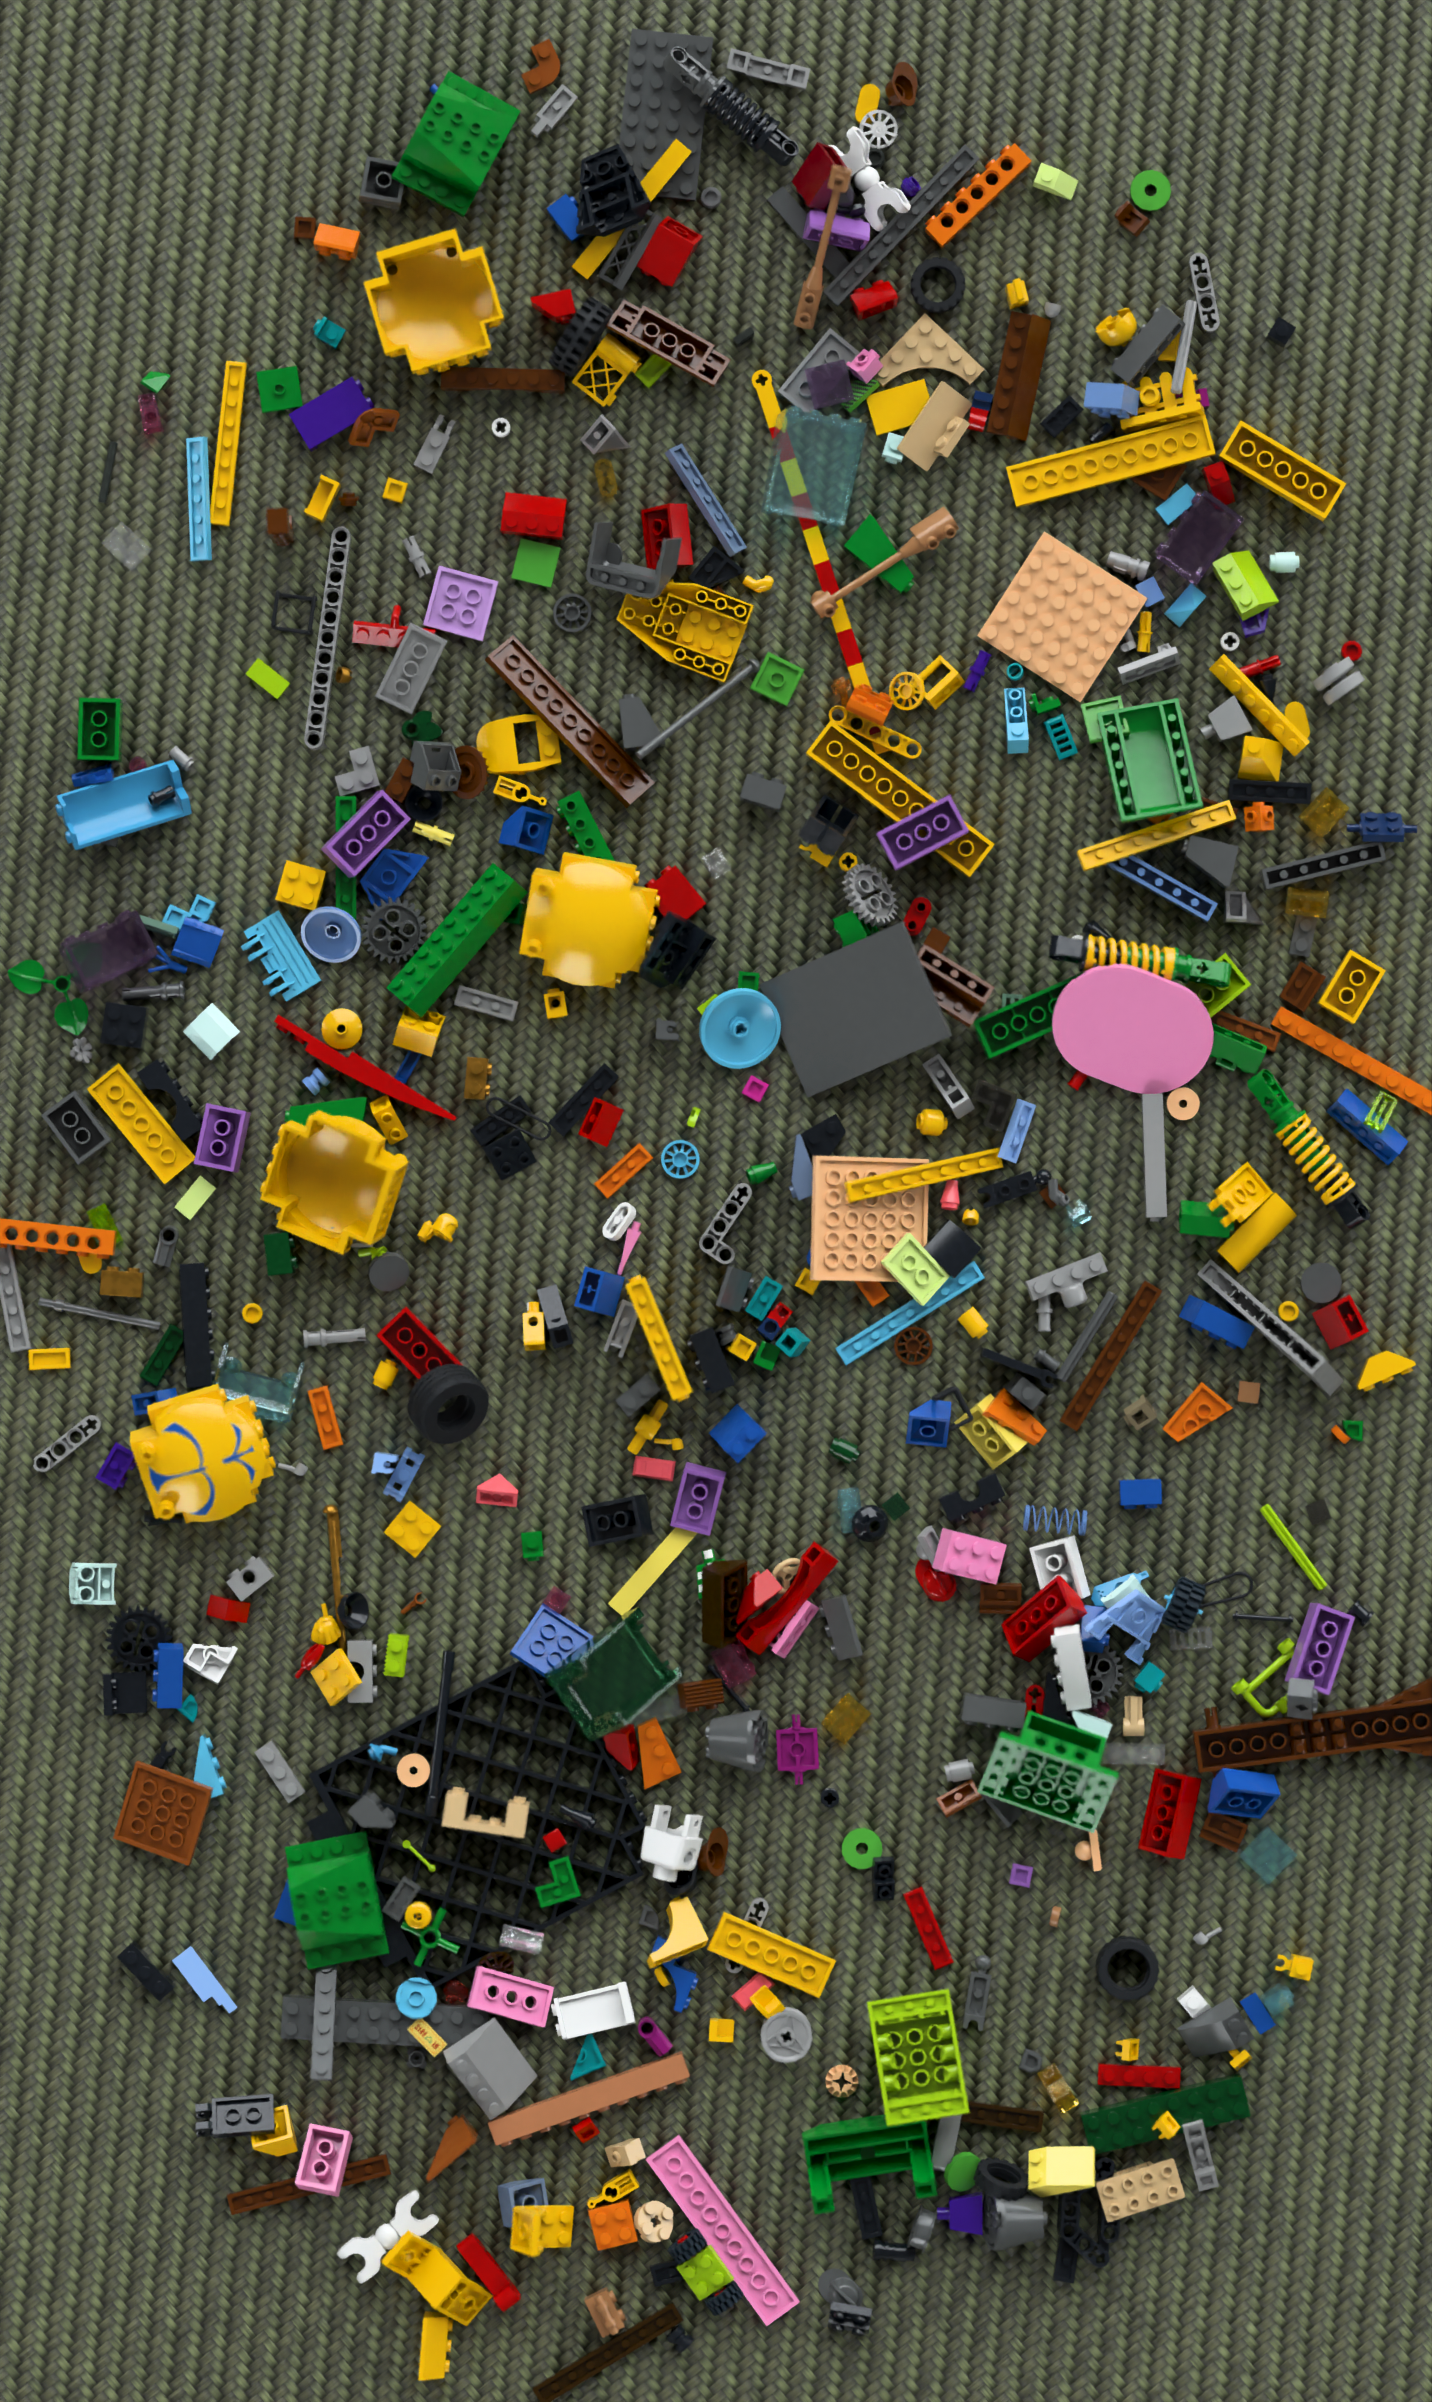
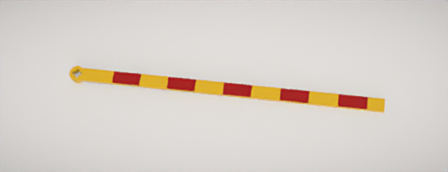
M758 370L752 376V385L756 388L821 589L824 592L828 591L832 595L839 591L772 386V377L766 370ZM760 375L768 379L765 381L764 386L756 383ZM841 598L836 602L838 608L831 617L853 687L855 688L857 684L861 685V683L871 687ZM872 727L869 730V734L872 738H878L881 735V730L878 727ZM872 742L876 755L891 751Z

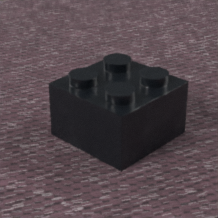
M106 1002L100 1043L144 1049L149 1008Z

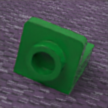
M1035 693L1031 694V700H1028L1031 711H1035L1037 716L1061 707L1059 698L1054 699L1053 696L1041 700L1042 704L1038 703Z
M542 1531L521 1533L523 1558H527L528 1561H539L540 1556H544Z

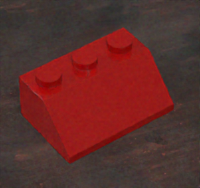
M506 492L500 531L504 534L562 540L567 499Z
M669 503L641 510L647 568L656 570L663 539L676 537L682 538L677 568L693 565L687 504Z

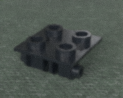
M519 1128L483 1147L501 1181L537 1162Z

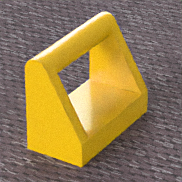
M941 655L918 675L924 681L941 664L949 671L928 693L925 692L924 699L935 710L965 683L959 672ZM916 679L914 680L913 685L918 683ZM918 686L915 689L917 691H920V686Z

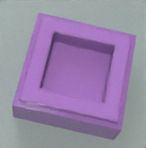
M1013 1863L1009 1884L1029 1888L1033 1867Z

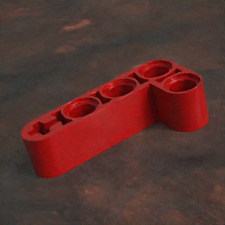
M471 2233L456 2245L461 2255L492 2293L495 2303L503 2312L521 2300V2294L474 2233Z

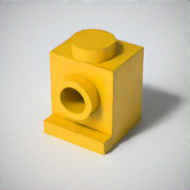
M559 988L547 990L548 994H543L547 1019L568 1016L564 991H560ZM553 1000H559L560 1004L558 1007L552 1006Z

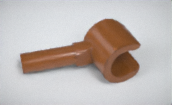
M422 1592L415 1594L414 1600L401 1610L403 1615L416 1605H422L426 1602L427 1598L423 1602L417 1601V1596Z

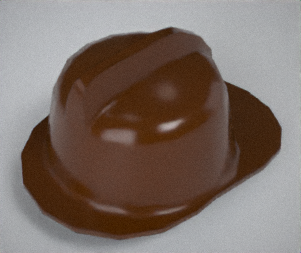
M899 62L895 66L893 78L885 87L889 106H912L915 103L917 76L914 69L908 63Z
M717 1827L713 1829L708 1842L701 1846L698 1855V1869L710 1871L713 1876L717 1877L722 1875L728 1850V1836L723 1828Z

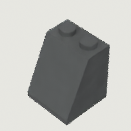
M635 694L622 695L623 699H619L624 750L625 752L640 750L661 733L640 697H635ZM665 741L662 742V743H661L659 746H657L656 748H663V747H665Z
M1192 835L1183 840L1181 853H1184L1183 858L1221 888L1227 889L1230 887L1239 846Z

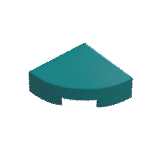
M190 1694L182 1703V1708L177 1710L192 1723L198 1714V1704L195 1697Z

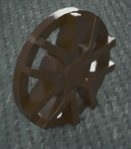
M498 1951L487 1954L477 1964V1966L502 1973L506 1971V1974L509 1975L511 1972H514V1961L506 1952Z

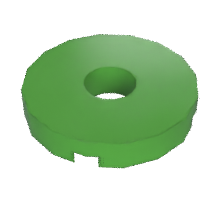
M1147 170L1138 174L1130 187V196L1133 203L1139 209L1147 212L1157 211L1164 207L1169 201L1171 187L1167 177L1155 170ZM1147 186L1155 187L1156 194L1154 196L1146 195L1145 188Z
M856 1828L850 1831L842 1842V1855L845 1861L857 1869L872 1867L873 1857H881L882 1842L879 1836L870 1829ZM859 1843H865L868 1846V1850L864 1854H859L856 1851V1846Z

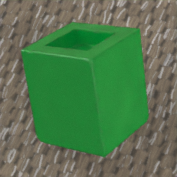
M762 1340L753 1363L772 1371L781 1349Z

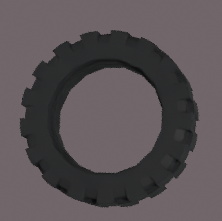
M933 257L917 266L911 279V294L920 308L930 313L941 314L951 311L963 298L965 277L961 268L955 262L944 257ZM932 269H944L954 278L955 290L946 301L934 302L926 298L922 293L921 280Z
M999 2158L982 2159L978 2163L973 2178L976 2186H979L982 2192L985 2191L987 2195L994 2196L998 2200L1018 2201L1019 2198H1024L1029 2186V2175L1024 2173L1025 2171L1022 2168H1018V2165L1011 2164L1004 2159L1000 2160ZM993 2176L1002 2177L1010 2181L1012 2184L1001 2182L995 2179Z

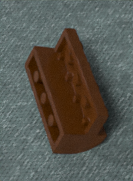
M924 944L918 953V957L941 1011L970 1028L995 987Z

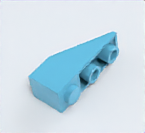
M1025 688L1004 689L1008 754L1028 753L1029 737Z
M203 1734L200 1736L194 1781L214 1788L211 1796L213 1798L224 1794V1789L227 1788L224 1777L219 1776L217 1769H220L217 1757L213 1758L212 1741L210 1737L206 1738V1735Z

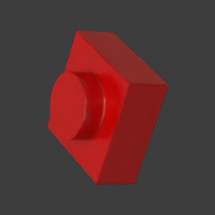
M590 2117L572 2127L574 2133L583 2144L600 2133Z

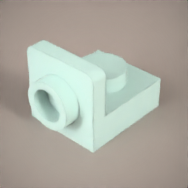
M888 433L882 457L885 458L886 462L892 464L902 462L903 454L897 450V447L904 438L903 436Z

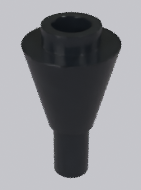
M1273 674L1260 675L1261 679L1257 680L1260 690L1274 705L1273 699L1275 697L1277 677H1273Z
M1092 920L1091 923L1088 921L1082 930L1084 934L1089 933L1093 937L1102 936L1105 939V943L1109 938H1113L1095 920Z
M151 1506L144 1513V1522H148V1526L167 1524L169 1522L182 1523L183 1515H174L171 1519L167 1520L162 1518L156 1519Z
M562 1804L559 1812L569 1816L585 1832L589 1829L592 1830L597 1822L594 1813L573 1810Z

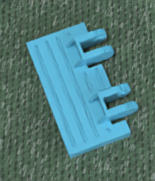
M279 910L243 931L248 939L257 935V937L241 946L243 951L248 950L259 941L263 946L262 949L250 954L248 960L251 962L267 952L268 955L260 960L269 974L278 970V972L262 981L264 986L271 984L279 977H282L285 982L269 992L271 997L288 987L289 990L282 994L287 1002L322 981Z

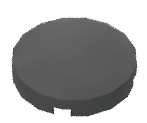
M386 1252L382 1256L375 1257L368 1268L370 1282L375 1288L382 1291H392L400 1288L409 1277L407 1262L403 1256L393 1252Z
M1319 1262L1305 1269L1300 1285L1302 1292L1309 1300L1316 1303H1326L1337 1297L1341 1290L1342 1280L1340 1273L1335 1267L1328 1263Z

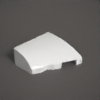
M193 1644L183 1660V1665L218 1685L238 1648L234 1646L230 1648L218 1647L219 1645L203 1646L202 1644Z

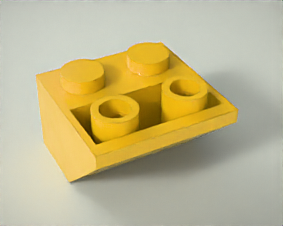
M406 1005L398 1023L392 1045L432 1057L446 1016L427 1010L421 1018Z

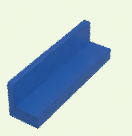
M1345 1089L1326 1111L1387 1165L1401 1153L1408 1143L1402 1135L1349 1089Z

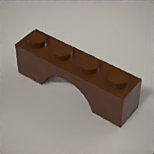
M287 508L266 509L267 534L277 546H289V543L294 542L293 517L289 515V510Z

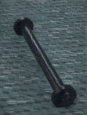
M1238 1611L1232 1614V1619H1235V1621L1237 1619L1288 1622V1625L1293 1622L1291 1614L1288 1617L1238 1614Z
M710 1664L707 1667V1672L710 1671L715 1678L722 1679V1686L743 1709L741 1712L750 1711V1705L746 1706L714 1669L715 1665Z

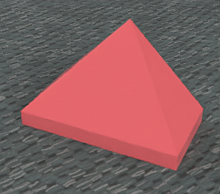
M501 1474L477 1486L476 1503L517 1507L518 1490Z

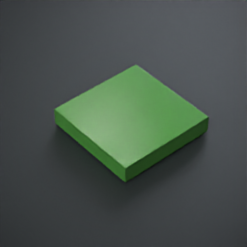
M521 538L511 579L551 588L561 548Z
M768 652L750 689L787 707L805 670Z
M1121 695L1080 704L1090 744L1102 742L1097 713L1124 708ZM1124 718L1123 725H1121L1123 736H1129L1130 730L1127 719ZM1113 721L1104 724V727L1110 726ZM1115 726V738H1118V732ZM1105 728L1107 740H1109L1107 728Z

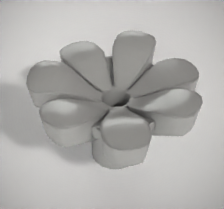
M85 1037L73 1040L74 1047L70 1050V1056L75 1058L77 1062L89 1063V1059H92V1053L89 1052L92 1046L90 1043L86 1044L87 1040Z

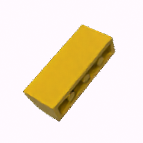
M1275 1192L1216 1251L1240 1273L1297 1215Z

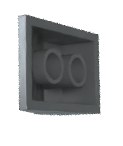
M728 1266L716 1305L736 1312H740V1309L745 1310L748 1301L745 1293L747 1289L751 1290L755 1279L751 1277L752 1273Z
M1231 1997L1177 2028L1193 2057L1234 2050L1254 2039Z

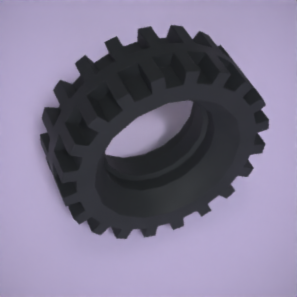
M592 296L588 297L559 339L557 346L550 356L549 363L570 377H573L601 338L607 323L613 315V310Z

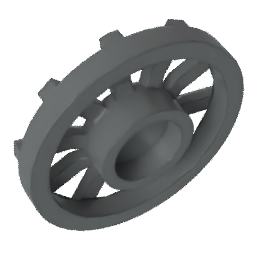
M578 594L562 596L557 600L553 609V617L556 624L567 632H578L584 629L589 624L592 615L590 604L584 597ZM573 597V603L570 605L567 598ZM576 598L582 600L578 606L575 605ZM563 600L567 605L566 608L559 605ZM586 604L587 610H580ZM557 607L564 610V613L556 614ZM588 613V618L586 619L580 616V614ZM565 616V619L560 623L557 617ZM578 619L585 621V623L580 626ZM567 620H569L568 628L562 626ZM573 621H575L578 628L571 629Z

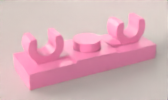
M806 1600L795 1613L796 1615L785 1625L783 1634L778 1633V1641L769 1644L772 1647L771 1651L785 1659L819 1610V1607Z

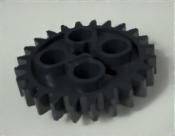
M137 1604L136 1610L129 1606L127 1613L121 1609V1617L116 1614L114 1615L116 1622H109L113 1629H107L106 1633L111 1635L106 1637V1641L111 1642L107 1649L114 1650L110 1656L114 1657L117 1655L116 1663L123 1661V1668L129 1664L131 1665V1671H133L135 1666H138V1670L141 1672L142 1666L150 1670L151 1663L157 1667V1662L153 1660L154 1650L158 1649V1643H170L167 1640L173 1638V1635L167 1634L171 1627H165L168 1619L161 1621L163 1613H159L156 1616V1608L149 1612L148 1605L143 1610L140 1609L139 1604ZM143 1620L145 1621L142 1633L143 1639L140 1641L138 1654L135 1656L134 1649L137 1640L135 1637L138 1636L140 1623ZM133 1621L136 1623L137 1628L135 1630H128L126 1623ZM154 1626L157 1629V1633L150 1635L146 1632V1628ZM129 1641L133 1647L130 1650H124L121 1643ZM143 1646H150L153 1652L146 1655L141 1651V1648Z

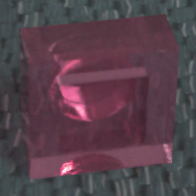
M553 1586L543 1603L560 1614L571 1596Z

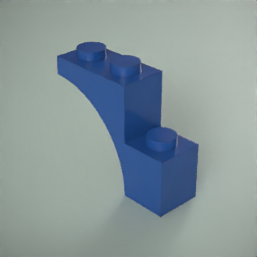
M658 1935L651 1954L659 1950L668 1939ZM680 1956L663 1963V1965L673 1977L676 1987L674 2010L681 2013L683 2008H688L691 2000L688 1994L690 1989L695 1990L698 1978L695 1977V1971L674 1964L675 1961L679 1962Z

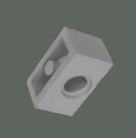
M252 1556L244 1563L246 1565L244 1569L239 1571L237 1568L228 1575L230 1580L226 1583L240 1601H243L275 1576L261 1556L258 1558ZM248 1571L255 1575V1580L252 1583H248L244 1579V1574Z

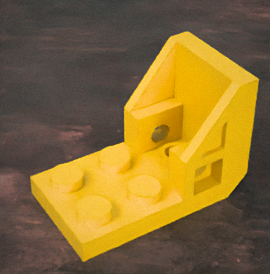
M535 2205L513 2207L510 2249L529 2256H538L544 2251V2248L571 2247L574 2206Z

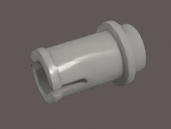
M175 746L168 754L169 757L181 766L180 769L186 772L195 763L192 761L193 758H189L178 746Z

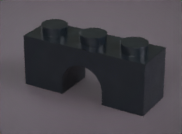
M995 1473L976 1481L979 1487V1495L972 1501L963 1500L958 1490L939 1498L949 1521L959 1522L965 1519V1514L971 1511L973 1514L984 1510L983 1506L991 1503L993 1506L1003 1501L1002 1497L1006 1495Z
M135 1941L131 1942L117 1956L159 2002L176 1986L163 1970H159L150 1961L148 1954Z

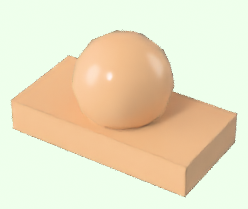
M1096 1829L1094 1833L1088 1832L1089 1841L1083 1840L1076 1844L1075 1855L1082 1861L1092 1859L1093 1870L1100 1871L1102 1865Z

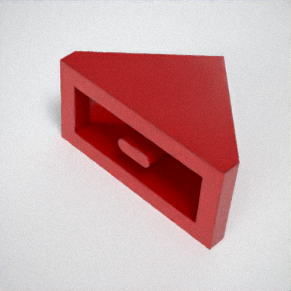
M210 1594L206 1615L228 1621L247 1623L251 1603Z

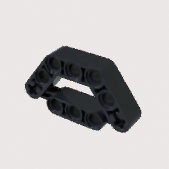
M1100 2156L1095 2159V2169L1098 2170L1095 2172V2185L1096 2182L1113 2177L1115 2164L1110 2158ZM1102 2162L1108 2163L1106 2170L1100 2169ZM1092 2187L1075 2190L1070 2195L1067 2193L1059 2194L1057 2234L1090 2264L1099 2268L1105 2267L1110 2259L1109 2243H1114L1119 2237L1120 2219L1111 2222L1106 2220L1099 2197L1098 2242L1096 2243L1079 2228L1081 2195ZM1071 2204L1073 2206V2213L1067 2216L1064 2210L1067 2205ZM1070 2225L1072 2233L1069 2236H1065L1063 2229ZM1107 2228H1111L1112 2236L1106 2239L1104 2231ZM1082 2239H1086L1087 2247L1081 2250L1079 2242ZM1093 2250L1095 2253L1100 2254L1102 2260L1096 2261L1097 2258L1090 2252Z

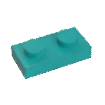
M765 1276L745 1311L763 1321L783 1286Z

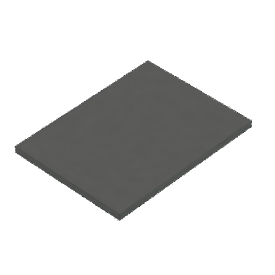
M904 922L895 924L759 984L763 995L769 998L779 1013L781 1021L780 1034L807 1097L952 1036Z

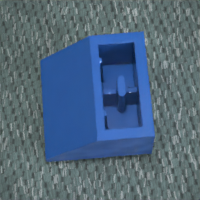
M585 1266L574 1306L614 1317L625 1277Z

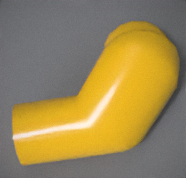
M747 575L742 584L756 593H761L772 588L774 579L771 576H765L763 579L756 581Z

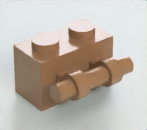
M605 2287L585 2297L584 2301L602 2338L610 2334L615 2335L619 2332L618 2330L625 2327L624 2321L627 2319L623 2310H618L615 2304L618 2300L613 2290L609 2292L608 2288Z

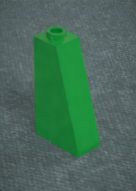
M871 514L844 545L845 550L870 570L897 553ZM903 559L877 575L900 595L903 591L907 593L914 585L912 582L914 576Z
M358 1097L291 1106L290 1111L286 1110L284 1123L292 1120L306 1126L309 1116L317 1111H322L331 1116L351 1117L364 1122L368 1098Z

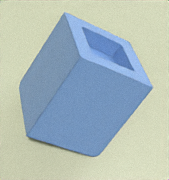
M1154 577L1134 587L1136 591L1148 598L1144 604L1145 607L1164 600V596Z

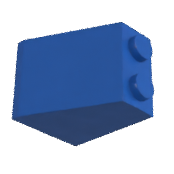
M736 1404L709 1434L739 1463L767 1432Z

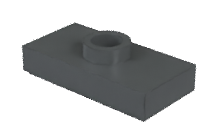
M403 1876L382 1909V1912L399 1922L421 1886Z

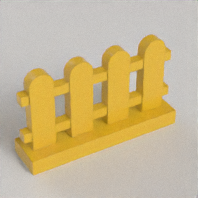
M1186 367L1182 388L1183 397L1178 399L1171 392L1173 377L1169 372H1163L1159 378L1160 382L1153 384L1149 377H1143L1140 380V387L1134 389L1141 391L1145 386H1155L1157 389H1161L1163 402L1158 403L1154 407L1138 408L1137 416H1130L1129 419L1120 420L1121 428L1125 434L1204 415V407L1200 401L1197 402L1201 400L1200 394H1196L1194 381L1198 380L1197 375L1193 374L1190 368Z

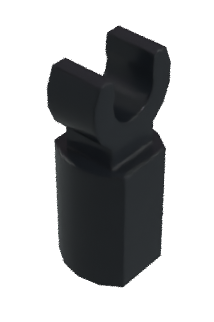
M163 1742L161 1753L155 1755L150 1765L164 1769L169 1761L167 1758L172 1756L177 1748L174 1747L171 1752H168L165 1749L168 1742Z

